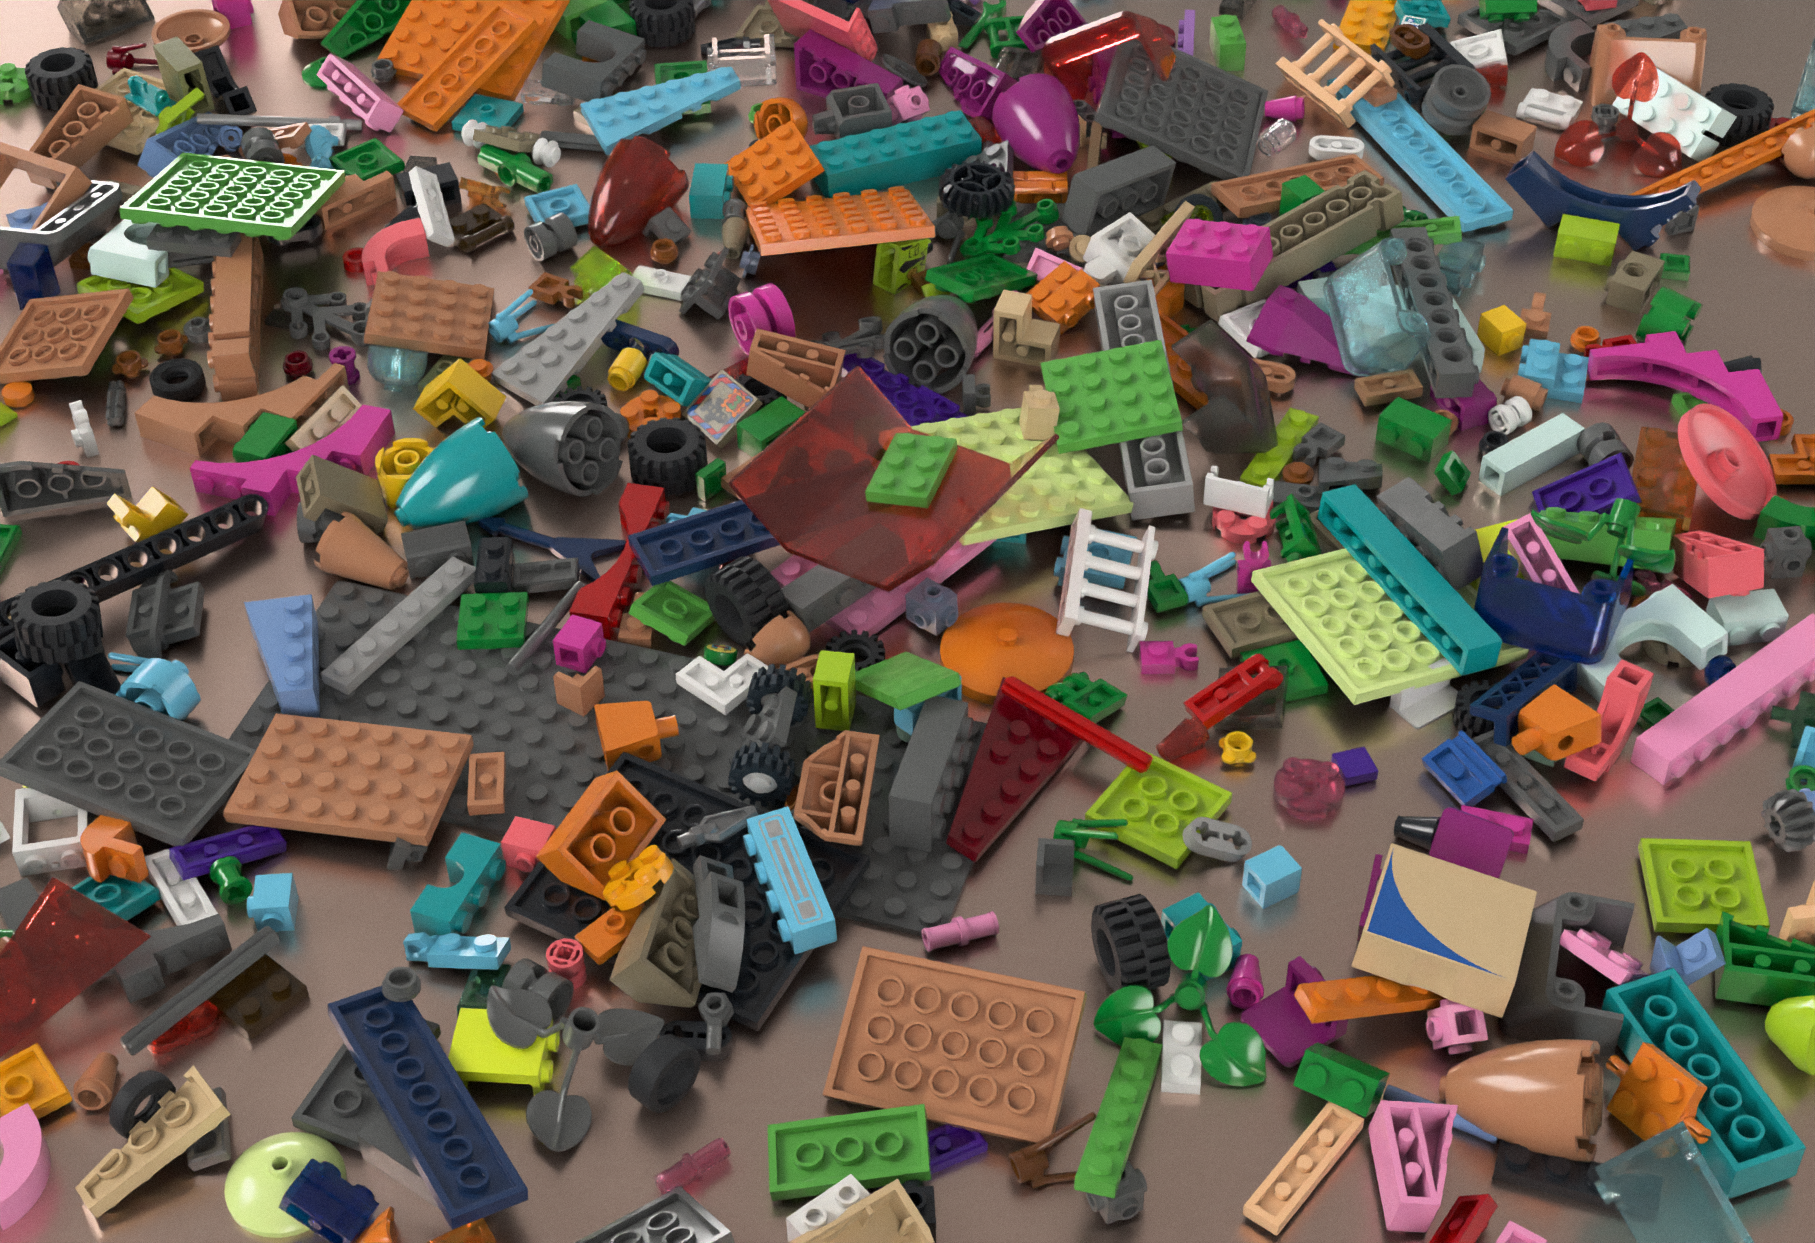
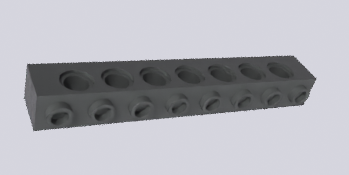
M1426 227L1391 228L1387 252L1435 398L1472 397L1474 384L1479 382V369L1477 365H1473L1472 349L1466 345L1465 329L1460 328L1458 309L1453 308L1452 292L1446 288V275L1441 273L1439 256H1435L1434 240L1429 238Z

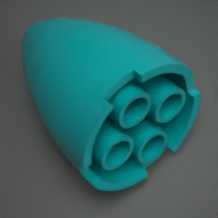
M481 417L471 420L442 441L413 472L396 502L398 509L394 511L403 527L409 525L413 530H420L465 521V524L468 525L501 513L528 498L527 488L524 485L522 487L519 486L518 480L520 478L518 473L520 471L495 431L487 432L482 427L485 425V422Z

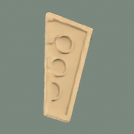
M194 1065L183 1075L187 1081L174 1094L169 1090L157 1102L161 1108L147 1123L140 1120L129 1131L130 1136L125 1146L121 1150L112 1149L75 1187L87 1208L97 1219L106 1211L115 1207L124 1197L142 1183L148 1181L156 1172L174 1158L183 1154L188 1147L206 1133L215 1129L220 1122L231 1115Z

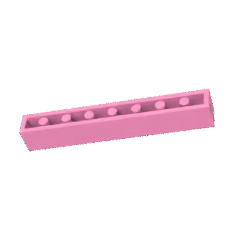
M1810 614L1636 738L1630 762L1664 785L1674 777L1679 778L1683 776L1689 766L1696 761L1705 760L1718 745L1727 744L1740 729L1749 728L1762 713L1771 712L1784 697L1793 696L1802 684L1807 681H1814L1815 614Z

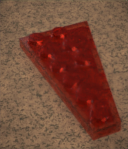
M52 876L0 952V1058L152 936Z

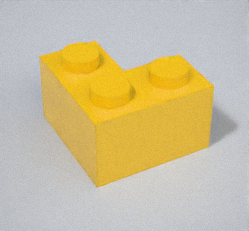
M460 358L424 387L413 410L435 428L452 415H455L465 424L476 417H481L485 422V425L482 427L485 428L496 419L506 396Z

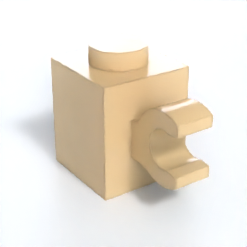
M1029 385V391H1024L1019 424L1024 440H1055L1054 426H1057L1060 408L1055 392L1043 390L1042 385Z

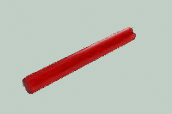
M1011 676L1005 679L1001 692L1137 772L1144 773L1149 769L1153 758L1148 753L1018 678Z

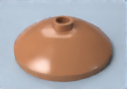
M189 9L162 18L153 27L151 36L154 45L178 37L195 53L216 45L220 47L229 37L231 28L228 19L219 12L207 9Z

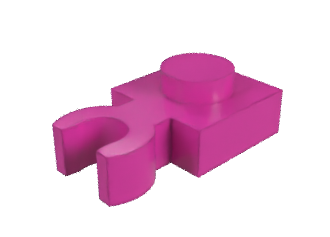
M1249 541L1244 542L1243 553L1245 560H1238L1237 594L1259 591L1251 582L1253 571L1272 566L1271 560H1267L1269 549L1266 541H1262V548L1257 552L1251 551Z
M1140 641L1141 674H1175V667H1181L1187 671L1198 669L1199 657H1197L1196 644L1188 643L1174 648L1173 641Z

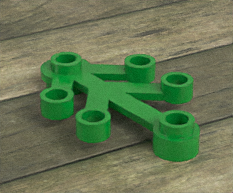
M1042 199L1037 203L1035 211L1010 223L1012 217L1018 212L1016 202L1013 200L1008 211L1002 212L994 232L986 236L988 229L994 225L993 218L988 219L985 217L981 218V220L975 218L977 228L973 237L968 238L961 245V255L965 259H970L987 253L1017 254L1021 250L1019 241L1030 240L1031 242H1039L1045 238L1044 228L1041 224H1051L1058 220L1060 215L1057 204L1052 199ZM1028 225H1030V226L1027 228V230H1021V229L1027 227Z

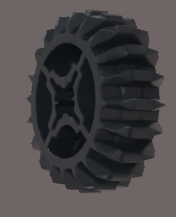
M974 160L972 163L962 161L961 165L953 164L952 168L945 169V174L941 175V180L939 181V196L943 207L947 208L949 213H957L958 217L966 216L969 220L971 218L981 220V218L985 217L992 219L993 215L1001 216L1002 212L1008 211L1009 206L1012 205L1014 200L1015 185L1014 179L1011 178V173L1005 172L1004 167H996L995 163L986 164L985 161L978 163Z

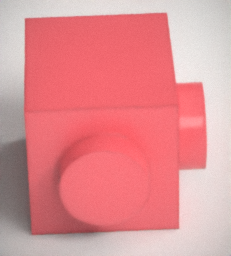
M515 816L501 841L506 866L517 868L523 872H531L540 861L536 858V855L555 832L556 826Z

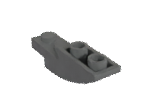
M700 855L693 864L699 919L692 927L699 983L733 993L737 986L745 932L744 886L742 881L734 879L731 865Z

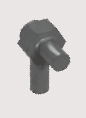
M714 992L707 993L698 1006L700 1015L707 1025L706 1053L710 1055L721 1053L722 1027L727 1026L728 1021L734 1014L733 1006L726 994Z

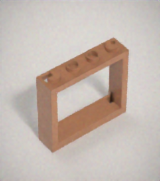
M0 142V189L14 168L60 183L30 230L37 229L82 197L92 184V181L74 165Z

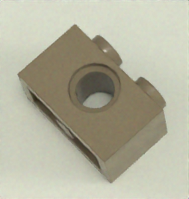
M1632 250L1625 260L1621 259L1619 261L1615 275L1610 274L1604 288L1608 292L1606 304L1640 314L1660 285L1665 261Z

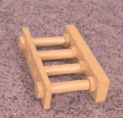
M1321 19L1318 24L1325 33L1323 37L1298 61L1294 60L1291 63L1285 57H1282L1275 64L1286 80L1349 129L1356 122L1350 112L1353 110L1352 106L1380 79L1390 87L1395 85L1390 75L1392 70L1383 60L1377 62L1343 36L1342 30L1336 24L1332 23L1329 25ZM1331 42L1340 47L1313 74L1309 73L1306 75L1304 73V69ZM1348 54L1356 59L1329 86H1320V81ZM1364 66L1372 72L1345 99H1336V93Z

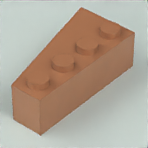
M78 84L29 151L74 165L79 169L134 121L126 98ZM27 172L31 183L54 190L58 188L56 181Z

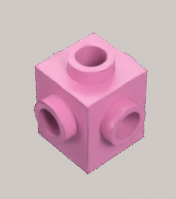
M909 85L903 86L895 90V95L886 100L892 111L893 126L899 123L921 120L922 116L930 111L928 97L922 92L920 85L911 89Z
M1448 999L1440 1000L1439 1008L1427 1011L1426 1031L1429 1039L1433 1042L1434 1050L1448 1048L1449 1055L1472 1052V1044L1488 1040L1483 1011Z

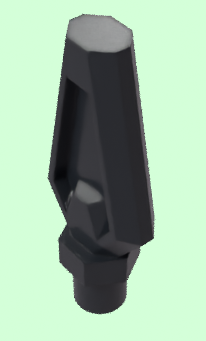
M732 37L700 45L701 54L736 55L743 50L744 53L751 52L752 49H761L760 38L749 39V37H743V40Z

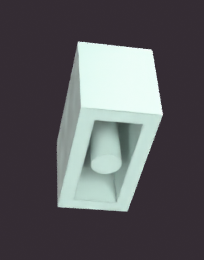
M1775 589L1750 591V594L1746 596L1725 595L1709 598L1706 613L1728 631L1727 646L1774 641L1784 634L1789 618Z

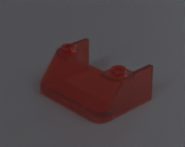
M1121 11L1049 38L1042 49V57L1052 75L1067 88L1073 100H1084L1089 90L1078 69L1087 65L1090 55L1136 38L1143 45L1162 81L1168 79L1176 59V55L1156 20L1130 11Z

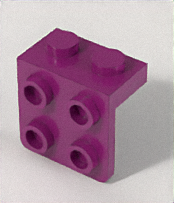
M1448 807L1442 812L1429 856L1500 879L1514 832L1503 825L1453 807Z
M1301 956L1288 962L1285 987L1244 1010L1241 1014V1022L1252 1026L1260 1034L1265 1047L1285 1067H1293L1301 1062L1305 1050L1315 1043L1319 1042L1327 1046L1345 1035L1349 1020L1311 1023L1295 998L1294 993L1299 984L1326 980L1316 967L1310 966Z

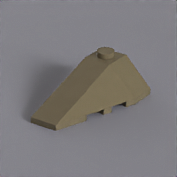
M672 858L670 861L674 869L671 877L665 884L661 879L656 883L654 887L656 893L647 900L618 953L609 980L639 1003L691 1008L696 1004L702 985L698 980L692 927L699 918L695 879L691 872Z

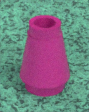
M1297 95L1265 101V117L1297 122V119H1304L1305 104L1303 97L1298 98Z
M1242 954L1237 958L1226 987V993L1232 1004L1242 1009H1248L1254 1004L1259 1003L1264 996L1259 960L1252 954Z

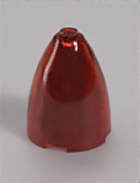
M634 136L633 139L621 138L598 175L590 200L588 233L593 244L598 247H612L643 234L647 223L652 217L669 206L673 209L689 188L687 174L685 170L679 171L669 159L671 154L662 146L640 136Z

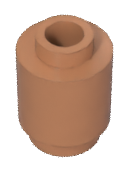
M1514 374L1512 379H1505L1500 395L1505 396L1503 403L1514 396H1520L1528 402L1531 410L1540 412L1549 389L1543 388L1541 383Z

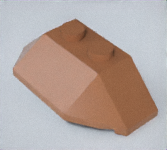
M844 730L836 736L835 740L824 745L805 759L793 818L824 841L862 846L873 788L880 735Z

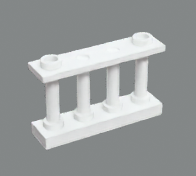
M1080 508L1071 525L1056 634L1069 637L1074 625L1079 626L1081 623L1128 634L1126 651L1133 653L1138 642L1144 641L1148 632L1149 624L1144 621L1151 560L1155 559L1158 550V541L1154 540L1155 527L1149 525L1142 540L1095 529V525L1091 524L1092 511ZM1096 542L1139 553L1137 567L1092 556V552L1087 551L1088 544ZM1090 568L1135 580L1134 594L1088 583V579L1083 578L1084 571ZM1089 596L1132 607L1130 621L1084 610V606L1079 605L1080 598Z

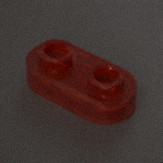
M209 1000L204 1001L150 1043L147 1049L155 1054H166L209 1037L216 1032L220 1025L217 1007Z

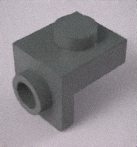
M669 206L661 212L656 210L651 213L645 220L647 225L642 233L646 237L654 233L659 239H670L677 245L686 239L692 231Z

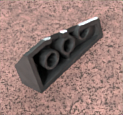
M15 461L0 464V508L3 517L109 501L114 493L122 498L132 497L124 469L31 461Z

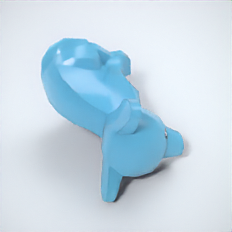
M312 125L310 127L312 131L305 139L306 152L312 159L309 167L335 169L329 157L334 152L332 147L338 146L339 138L332 135L323 126Z

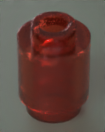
M976 116L969 121L982 138V144L986 143V141H992L994 144L1002 142L995 127L984 116Z

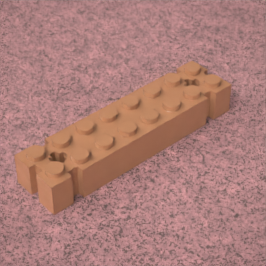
M240 233L241 242L232 257L214 256L215 261H212L214 278H211L213 296H210L212 314H209L211 332H208L210 351H207L209 368L215 369L216 374H213L214 390L221 393L223 402L260 395L262 272L264 258L258 237H248L245 233Z

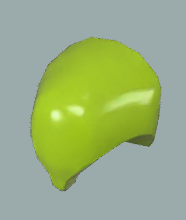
M1815 995L1790 997L1775 1003L1767 1014L1765 1032L1796 1068L1809 1075H1815Z

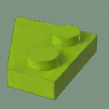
M196 87L174 106L165 107L158 116L159 124L155 133L159 134L192 119L195 112L191 107L201 101L205 94Z

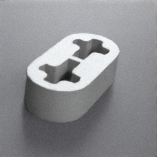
M1207 817L1194 819L1186 826L1182 835L1186 847L1191 851L1228 862L1239 861L1252 847L1251 837L1244 828Z

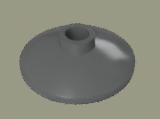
M884 54L881 57V61L887 70L903 79V86L905 84L920 85V87L927 85L926 78L908 63L888 54Z

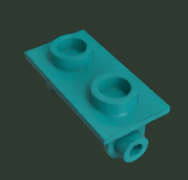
M138 75L131 76L128 79L130 93L125 95L124 98L155 116H159L165 107H172L177 103L169 98L167 91L159 89L152 84L148 85L147 81Z

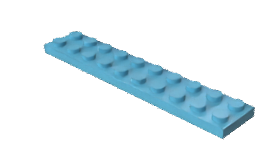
M1337 78L1327 80V86ZM1345 85L1336 93V99H1345L1353 90ZM1398 92L1396 100L1378 107H1374L1364 98L1359 99L1352 106L1353 110L1350 113L1354 119L1448 217L1460 216L1461 231L1463 233L1512 220L1514 210Z

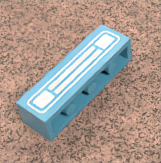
M787 806L747 819L749 834L743 835L745 847L749 856L755 855L758 862L754 863L759 883L761 885L767 883L769 891L765 893L771 913H779L781 920L777 921L782 941H790L794 954L838 941L834 915L789 807Z

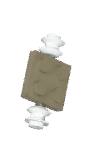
M472 119L463 126L461 136L466 146L474 145L475 148L481 149L483 145L489 144L516 152H531L535 164L541 165L544 163L548 168L553 167L561 156V150L556 141L552 140L549 142L545 138L539 139L540 134L534 132H517L515 127L501 125L500 128L487 125L485 122L478 124L476 120Z

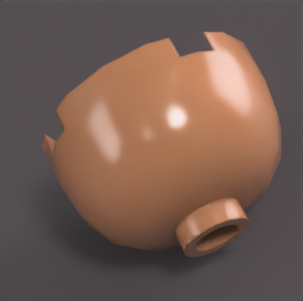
M1815 122L1810 123L1813 126L1806 130L1803 127L1796 130L1788 138L1781 151L1785 155L1784 160H1781V164L1799 178H1815Z
M789 610L787 611L788 617L786 619L778 615L766 624L752 639L756 644L752 652L746 648L744 655L748 653L767 666L774 664L777 669L780 667V664L786 665L807 655L811 641L809 631L804 623Z

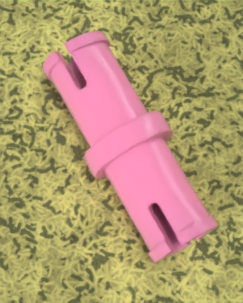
M993 911L967 919L959 916L953 918L950 923L923 928L921 930L922 941L927 952L954 944L961 947L968 945L970 940L999 934V924Z

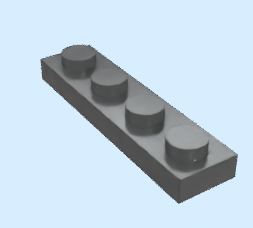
M1494 729L1472 739L1506 774L1508 782L1505 784L1500 783L1499 786L1533 819L1535 824L1553 842L1582 829L1584 819L1522 755L1516 752L1511 744L1505 747L1494 743Z

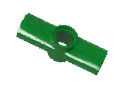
M485 144L481 147V151L477 156L478 164L496 172L500 180L507 186L511 187L518 183L536 193L550 191V187L554 182L553 174L534 166L531 159L523 152L512 155L493 145Z

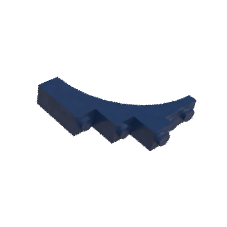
M1535 151L1515 163L1505 178L1548 228L1557 222L1560 223L1563 214L1619 223L1618 233L1634 251L1644 245L1646 247L1653 245L1660 238L1659 232L1663 225L1670 222L1678 212L1682 211L1685 213L1697 203L1696 198L1701 190L1699 184L1692 180L1676 189L1657 194L1634 196L1611 194L1589 188L1569 179L1551 167Z

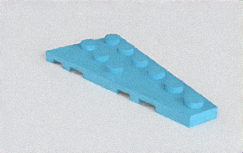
M731 66L720 67L714 71L702 74L696 73L689 77L668 80L665 83L644 86L641 89L629 92H619L613 96L601 99H592L589 102L580 104L581 113L605 154L609 155L614 152V147L622 143L627 146L634 142V137L642 133L649 135L681 119L682 113L690 109L693 112L701 109V104L708 100L718 101L740 90L741 85L739 77Z

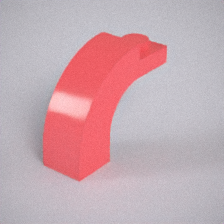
M421 218L402 221L388 226L376 233L367 242L362 252V263L367 286L373 285L375 288L378 271H392L404 262L429 257L426 233Z
M1621 659L1607 677L1603 695L1596 711L1601 714V743L1567 756L1564 764L1565 768L1595 782L1604 771L1607 773L1610 771L1637 723L1654 673Z

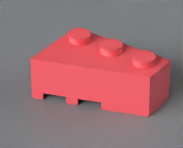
M1702 530L1673 535V549L1676 555L1673 573L1708 599L1725 595L1746 596L1750 594V590L1764 588L1763 548Z

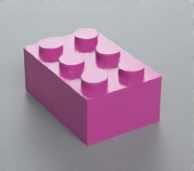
M1186 219L1166 252L1170 282L1254 291L1273 257L1269 227L1254 224H1234L1225 221H1204L1200 219Z

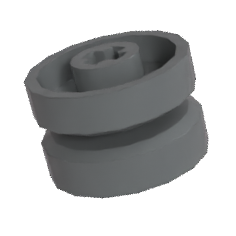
M1452 64L1442 67L1435 74L1430 88L1421 105L1423 116L1432 127L1445 134L1463 135L1469 133L1472 130L1473 124L1481 117L1491 96L1489 83L1483 75L1465 65Z

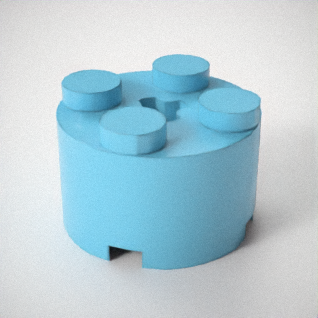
M161 658L146 659L122 683L120 690L116 693L119 697L184 721L201 701L195 684L188 676L189 670L187 666L178 660L170 662Z

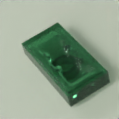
M501 964L498 970L472 969L457 1005V1017L460 1008L487 1009V997L490 987L493 985L502 988L511 965Z

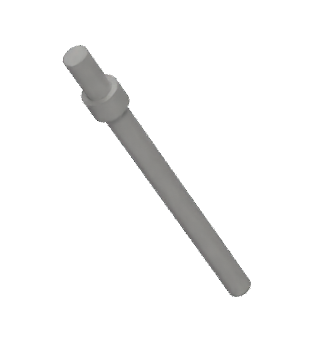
M197 113V124L281 127L307 122L308 124L345 123L347 130H362V120L340 119V116L307 118Z

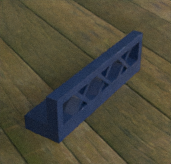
M1542 649L1470 704V715L1493 721L1494 743L1507 747L1512 743V738L1519 734L1518 713L1523 707L1554 684L1569 694L1577 690L1578 660ZM1542 663L1550 664L1547 666H1540ZM1536 677H1537V679L1522 680V679H1526V678H1536ZM1518 691H1520V693L1504 694V693H1509V692H1518ZM1493 706H1502V707L1499 708L1498 710H1497V709H1494V708H1490V707H1493Z

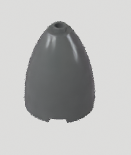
M934 295L916 301L904 309L887 328L884 334L885 354L883 358L890 373L894 375L904 374L909 377V383L919 388L923 385L938 394L947 392L962 381V375H966L973 362L978 341L975 316L964 301L954 296ZM942 367L949 368L946 372L937 376Z
M582 401L544 403L519 412L509 419L503 428V441L509 453L520 466L543 483L575 496H589L591 493L598 495L613 483L623 461L619 460L621 439L625 437L624 429L616 413L604 405Z

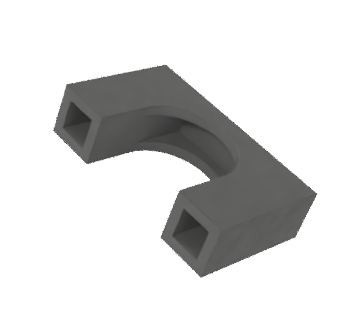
M588 20L577 31L575 54L599 62H585L554 52L543 62L541 86L586 102L596 98L609 97L618 86L620 87L623 84V81L629 75L631 76L634 73V70L639 65L644 63L647 51L644 49L645 39Z

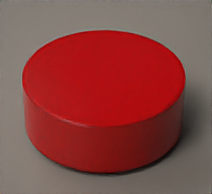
M351 248L343 254V265L347 271L353 273L364 271L362 263L364 248Z

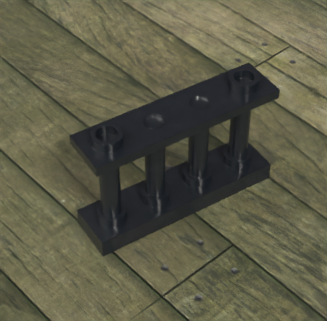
M1428 23L1418 26V29L1430 39L1431 50L1423 58H1411L1396 64L1395 60L1406 55L1398 49L1385 53L1375 43L1370 45L1371 57L1377 62L1383 60L1391 68L1392 72L1390 75L1395 82L1393 87L1419 113H1422L1423 97H1425L1431 83L1422 87L1418 83L1433 78L1442 67L1452 64L1465 65L1476 70L1472 63ZM1430 62L1436 63L1434 66L1409 76L1405 73Z

